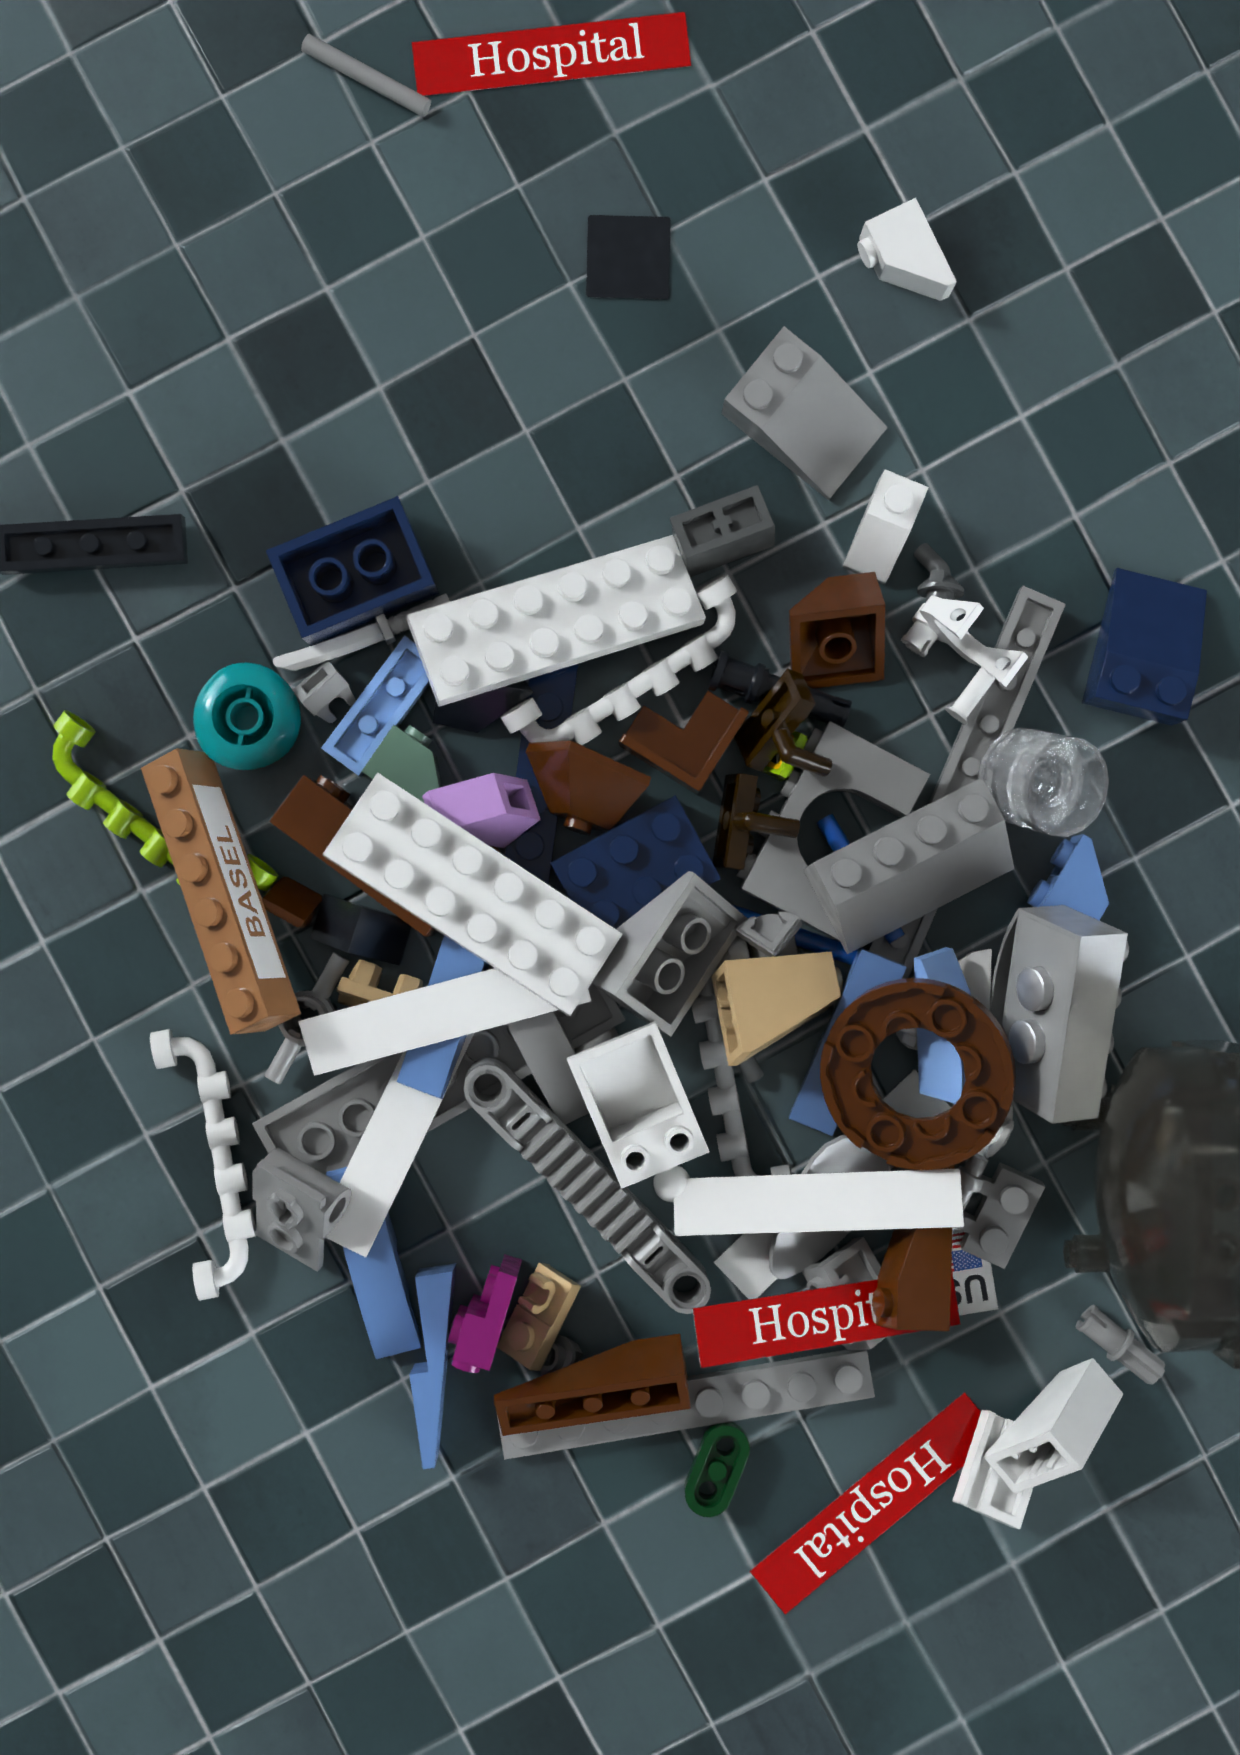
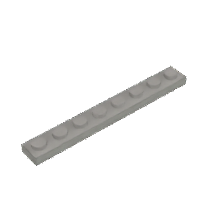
M841 1350L687 1376L691 1409L506 1436H502L499 1424L504 1460L874 1398L875 1394L867 1350Z

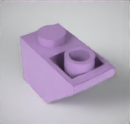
M491 773L429 790L422 796L426 805L489 846L505 848L541 820L527 779Z

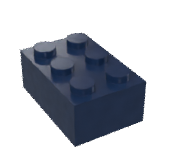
M398 496L266 550L300 635L310 646L372 622L379 615H389L439 594L407 513Z
M676 795L550 863L569 899L615 929L688 871L695 873L708 885L721 879Z

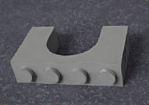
M830 721L825 725L823 731L817 728L813 729L803 749L830 758L832 760L831 772L823 777L803 769L801 772L793 769L780 792L787 799L779 814L771 810L768 815L798 819L800 821L806 807L818 796L830 792H848L860 796L902 818L910 814L930 774ZM759 832L758 835L765 838L757 855L754 853L752 855L748 854L744 870L738 871L736 876L743 879L739 890L781 912L797 915L802 918V922L834 940L840 941L804 872L808 865L800 853L797 837L790 838Z

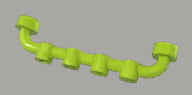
M64 710L53 725L59 734L53 745L52 759L59 774L72 785L66 793L68 798L86 810H90L94 804L98 805L109 814L103 821L104 826L123 839H126L131 832L140 838L145 844L139 852L152 864L161 868L167 861L173 864L162 830L144 819L141 812L134 806L120 800L106 789V785L97 777L83 771L73 762L72 749L76 744L84 748L96 731L81 717L68 710ZM248 854L247 857L258 888L268 891L279 875L266 862L252 854Z

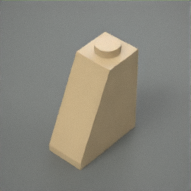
M832 952L725 960L711 978L728 1066H737L825 1012L841 997L843 979L840 969L834 965Z

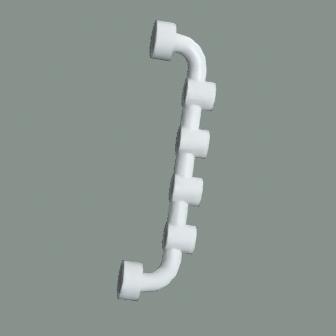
M727 574L716 579L696 593L705 610L715 607L717 611V622L710 630L689 640L677 651L653 663L636 677L612 689L603 698L574 713L555 728L545 729L536 722V719L542 715V712L533 697L521 702L500 717L510 734L520 730L531 743L570 741L574 738L576 743L583 745L602 733L597 723L612 713L616 720L620 721L639 710L641 705L636 698L652 689L657 697L677 686L680 681L675 673L689 664L694 672H697L716 661L718 656L714 649L731 635L735 626L736 611L731 596L737 592V589L729 575Z
M171 1029L151 1032L150 1045L156 1069L177 1066V1056L190 1057L196 1065L198 1091L204 1108L206 1134L213 1157L215 1183L218 1195L220 1196L223 1227L229 1244L230 1257L228 1262L219 1268H216L213 1259L193 1263L192 1271L198 1300L219 1297V1287L234 1282L243 1273L248 1262L249 1247L247 1238L256 1237L252 1209L242 1210L239 1192L248 1190L244 1163L233 1164L230 1146L240 1143L236 1118H225L222 1100L231 1098L230 1082L227 1071L216 1072L212 1055L201 1042L190 1037H173Z

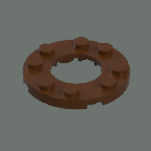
M906 978L877 985L858 996L844 1009L832 1026L824 1043L820 1062V1079L822 1092L830 1114L841 1131L858 1148L864 1147L871 1153L887 1160V1164L911 1170H935L956 1165L971 1158L987 1146L995 1137L1008 1115L1014 1098L1016 1068L1007 1035L994 1015L981 1002L965 991L944 982L924 978ZM923 1028L932 1031L936 1035L944 1037L957 1050L964 1064L966 1081L961 1097L949 1110L934 1117L914 1118L895 1111L880 1097L872 1078L871 1064L874 1053L885 1037L901 1029Z

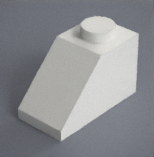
M916 198L864 223L859 237L860 241L857 243L858 251L867 268L873 267L879 280L939 301L950 296L957 281Z
M885 469L875 486L842 567L858 574L875 572L878 582L885 584L913 527L929 487Z

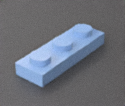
M404 635L321 747V749L359 777L364 774L361 771L392 726L399 727L430 685L416 644Z

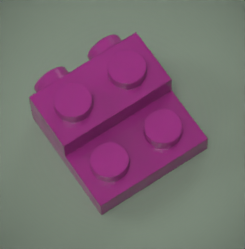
M504 1254L500 1267L491 1265L482 1296L473 1294L469 1306L460 1304L448 1339V1343L456 1345L451 1363L455 1368L470 1373H478L480 1368L490 1371L522 1259Z

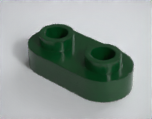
M725 1422L711 1425L702 1438L684 1485L686 1502L689 1508L699 1516H718L728 1508L750 1454L748 1437L738 1424ZM722 1438H730L733 1440L734 1445L728 1451H721L716 1446L717 1442ZM706 1481L713 1482L716 1485L715 1491L708 1495L701 1493L699 1490L700 1485Z

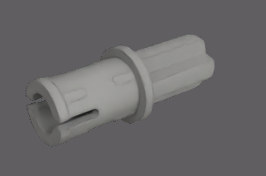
M1096 1305L1089 1306L1080 1317L1085 1321L1078 1320L1075 1326L1079 1332H1083L1107 1352V1359L1110 1361L1118 1360L1146 1384L1153 1385L1162 1377L1165 1372L1164 1361L1134 1338L1135 1333L1133 1330L1121 1328L1101 1312Z

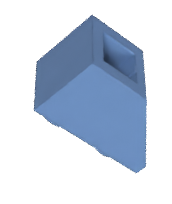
M1084 834L1072 836L1070 841L1063 839L1050 863L1055 865L1047 881L1041 879L1035 885L1027 903L1032 907L1065 905L1100 921L1109 905L1092 839Z

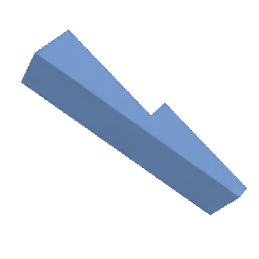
M444 935L428 986L488 970L489 964ZM467 1035L408 1050L397 1082L443 1099Z
M862 947L858 949L843 985L841 997L837 1000L825 1032L823 1031L789 1114V1119L833 1136L837 1124L825 1102L820 1079V1062L824 1043L837 1018L854 999L877 985L902 979L907 968L904 964Z
M457 1263L420 1268L415 1276L427 1362L415 1363L409 1375L423 1469L435 1468L440 1450L449 1351L448 1339L451 1329Z

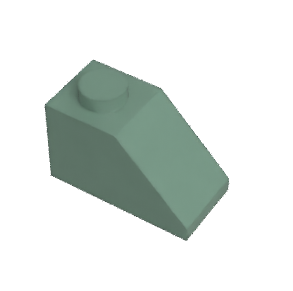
M393 725L361 771L371 779L378 772L423 803L422 796L427 791L443 787L437 755L428 749L432 740L411 725L404 732Z

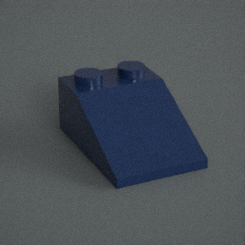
M1116 568L1082 703L1171 726L1188 720L1199 676L1207 590Z

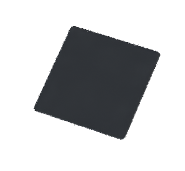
M590 215L588 217L586 296L592 298L668 299L671 219L669 217Z

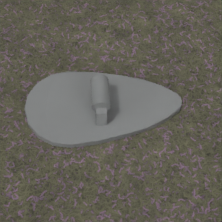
M840 1135L825 1143L810 1158L801 1174L889 1171V1164L886 1163L887 1160L871 1153L864 1147L858 1148L846 1135ZM851 1231L774 1233L769 1256L770 1272L777 1279H787L804 1271L806 1267L824 1257Z

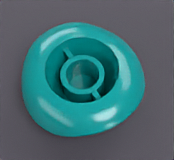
M235 663L217 671L203 686L195 702L193 725L197 741L210 759L227 768L252 770L270 765L289 752L299 734L301 711L292 688L275 671L260 664Z

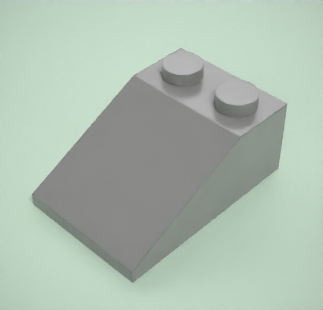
M783 326L726 396L721 413L827 500H830L888 428L821 355L785 326Z
M688 871L616 929L622 933V936L591 984L647 1024L655 1021L658 1029L671 1037L737 936L736 929L748 918L695 873Z

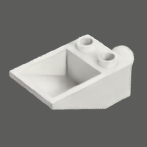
M654 1021L567 1057V1062L621 1189L655 1175L653 1186L656 1194L664 1201L674 1202V1198L684 1192L687 1185L686 1178H690L687 1171L678 1165L710 1151L658 1026ZM678 1133L685 1134V1135H683V1136H681V1137H678V1138H676V1139H674V1140H671V1138H672L675 1134H678ZM632 1152L640 1153L638 1155L626 1159L627 1156Z

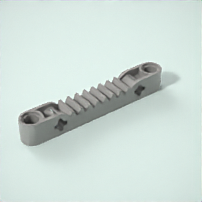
M491 1057L481 1058L472 1063L466 1072L463 1087L464 1095L469 1105L511 1147L520 1152L525 1160L531 1162L535 1170L542 1174L548 1183L556 1188L566 1201H569L579 1214L586 1218L591 1227L599 1231L605 1241H609L615 1251L623 1256L630 1267L672 1309L679 1313L690 1314L693 1313V1308L704 1307L709 1301L711 1287L702 1263L627 1187L621 1189L617 1177L506 1064L499 1059ZM483 1074H492L500 1080L502 1086L495 1094L485 1095L476 1089L474 1082ZM688 1275L697 1279L696 1286L689 1292H678L673 1288L676 1280L682 1276Z

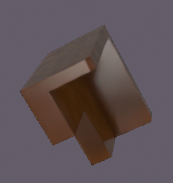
M707 691L685 728L681 729L643 705L626 734H623L619 740V746L697 795L749 714V711L743 707L738 710L710 691Z

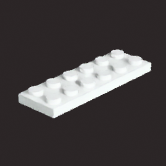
M673 535L407 614V622L438 707L701 626L706 619Z
M378 772L323 853L325 858L567 1016H571L622 936L621 932Z

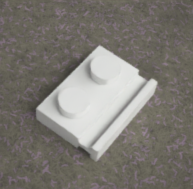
M982 1410L952 1502L968 1507L1011 1528L1021 1529L1033 1487L1014 1494L984 1458L989 1448L1014 1421L1000 1417L992 1411Z

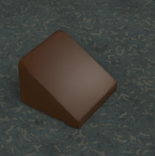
M283 877L263 897L262 901L268 912L298 928L309 927L323 897L289 877Z

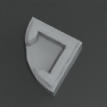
M788 912L765 914L758 917L753 916L738 926L736 934L768 957L779 956L801 928L803 922L802 918Z

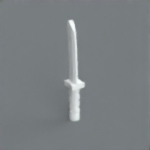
M445 593L434 600H429L422 603V605L420 604V606H415L407 610V612H401L389 619H386L384 614L375 617L376 623L316 645L277 656L273 659V664L277 668L298 671L350 654L383 640H386L387 644H391L396 641L395 634L397 635L410 629L407 622V614L450 602Z

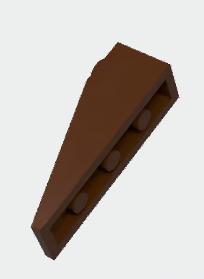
M954 1165L940 1169H954ZM953 1227L894 1229L878 1275L877 1289L874 1291L872 1299L877 1326L896 1330L950 1331Z
M681 1334L633 1340L494 1394V1404L502 1436L691 1409Z

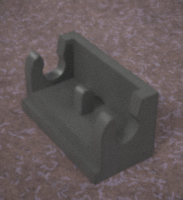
M758 485L670 517L672 533L690 577L775 546V525Z

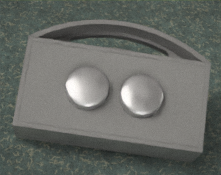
M1065 905L1018 908L1006 930L998 953L990 995V1012L1000 1023L1007 1035L1015 1059L1016 1086L1013 1100L1052 1124L1093 1119L1099 1116L1101 1099L1107 1091L1105 1072L1108 1054L1112 1052L1114 1047L1112 1029L1115 1010L1120 1005L1122 999L1119 987L1123 962L1126 961L1129 955L1128 933Z

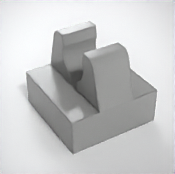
M330 661L322 663L293 689L301 703L313 716L317 715L328 723H333L337 720L329 709V703L334 698H343L349 706H352L356 701L348 682Z

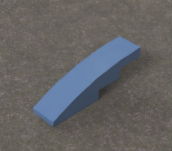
M347 1167L328 1171L326 1175L340 1183ZM388 1213L367 1257L343 1247L375 1359L421 1348V1334L409 1300V1286L397 1252V1238Z

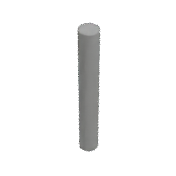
M307 34L301 46L302 52L422 117H425L428 113L431 99L311 34Z

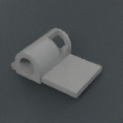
M276 1148L264 1159H261L252 1171L253 1199L256 1201V1236L318 1272L323 1266L324 1239L345 1213L351 1200V1189L282 1149Z

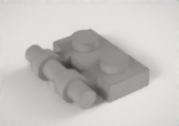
M975 1154L968 1159L965 1167L959 1166L958 1168L961 1175L964 1227H953L952 1235L955 1229L965 1231L960 1243L963 1251L1005 1269L1045 1189L1043 1181L1003 1163H999L991 1179L982 1175L988 1159L980 1154ZM973 1192L981 1193L984 1196L975 1214L972 1215L965 1212L964 1210Z

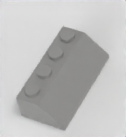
M981 777L813 862L804 869V872L844 950L849 954L1013 870L1014 864L1005 819Z

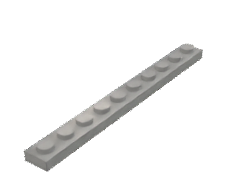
M1025 586L1018 590L994 648L1022 651L1028 658L1007 687L995 679L967 717L968 724L962 723L928 804L981 777L989 788L1065 608V603ZM1008 662L1004 669L1008 668L1011 662ZM937 909L902 926L901 928L905 935L889 944L885 936H882L869 943L867 950L904 964L907 968L902 979L908 978L914 966V958L919 954Z

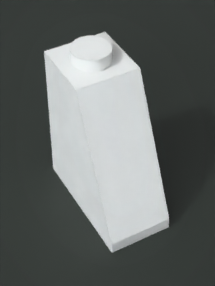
M1094 1358L1062 1370L989 1448L984 1458L1014 1494L1079 1471L1084 1467L1120 1402L1123 1393Z

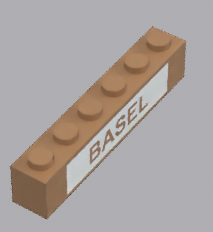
M176 748L143 766L141 770L230 1035L265 1032L301 1015L215 762L202 751Z

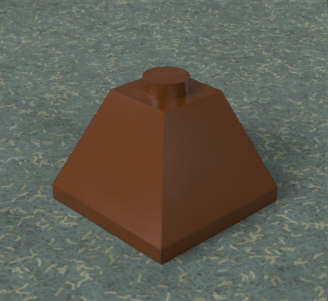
M875 572L828 577L789 610L790 668L803 675L808 687L821 688L884 680L885 602Z
M573 741L529 743L526 750L549 812L565 819L563 825L565 828L589 836L592 830L610 831L646 790L651 780L650 776Z

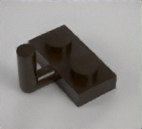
M787 668L734 736L747 767L762 772L772 758L779 754L784 763L825 777L831 772L832 760L830 758L797 747L792 737V733L808 717L810 711L816 705L801 673Z
M741 773L725 776L712 862L715 867L744 870L746 857L748 854L752 855L754 838L750 831L790 838L798 836L800 829L798 819L757 813L761 800L760 789L756 788L758 776Z

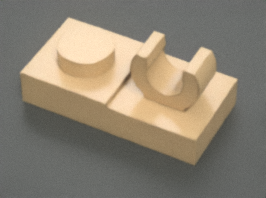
M538 1263L534 1273L530 1275L527 1288L523 1296L519 1297V1304L516 1305L497 1344V1348L529 1370L535 1371L541 1370L581 1288V1285L545 1263Z

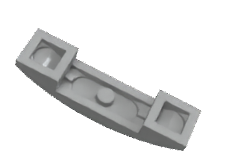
M555 1011L507 1024L524 1060L554 1114L565 1125L588 1114L587 1106L567 1062V1057L576 1054Z

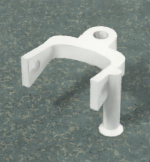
M931 595L927 602L923 603L912 617L914 624L906 635H903L901 641L911 651L925 657L934 642L939 640L951 646L968 662L981 667L952 707L945 708L952 717L967 725V717L995 679L1007 687L1028 656L1022 651L986 647L968 632V629L984 609L980 603L942 599ZM966 614L962 620H956L959 615ZM1008 662H1011L1010 665H1009V667L1006 668V669H1004V667L1007 665V663H1008Z

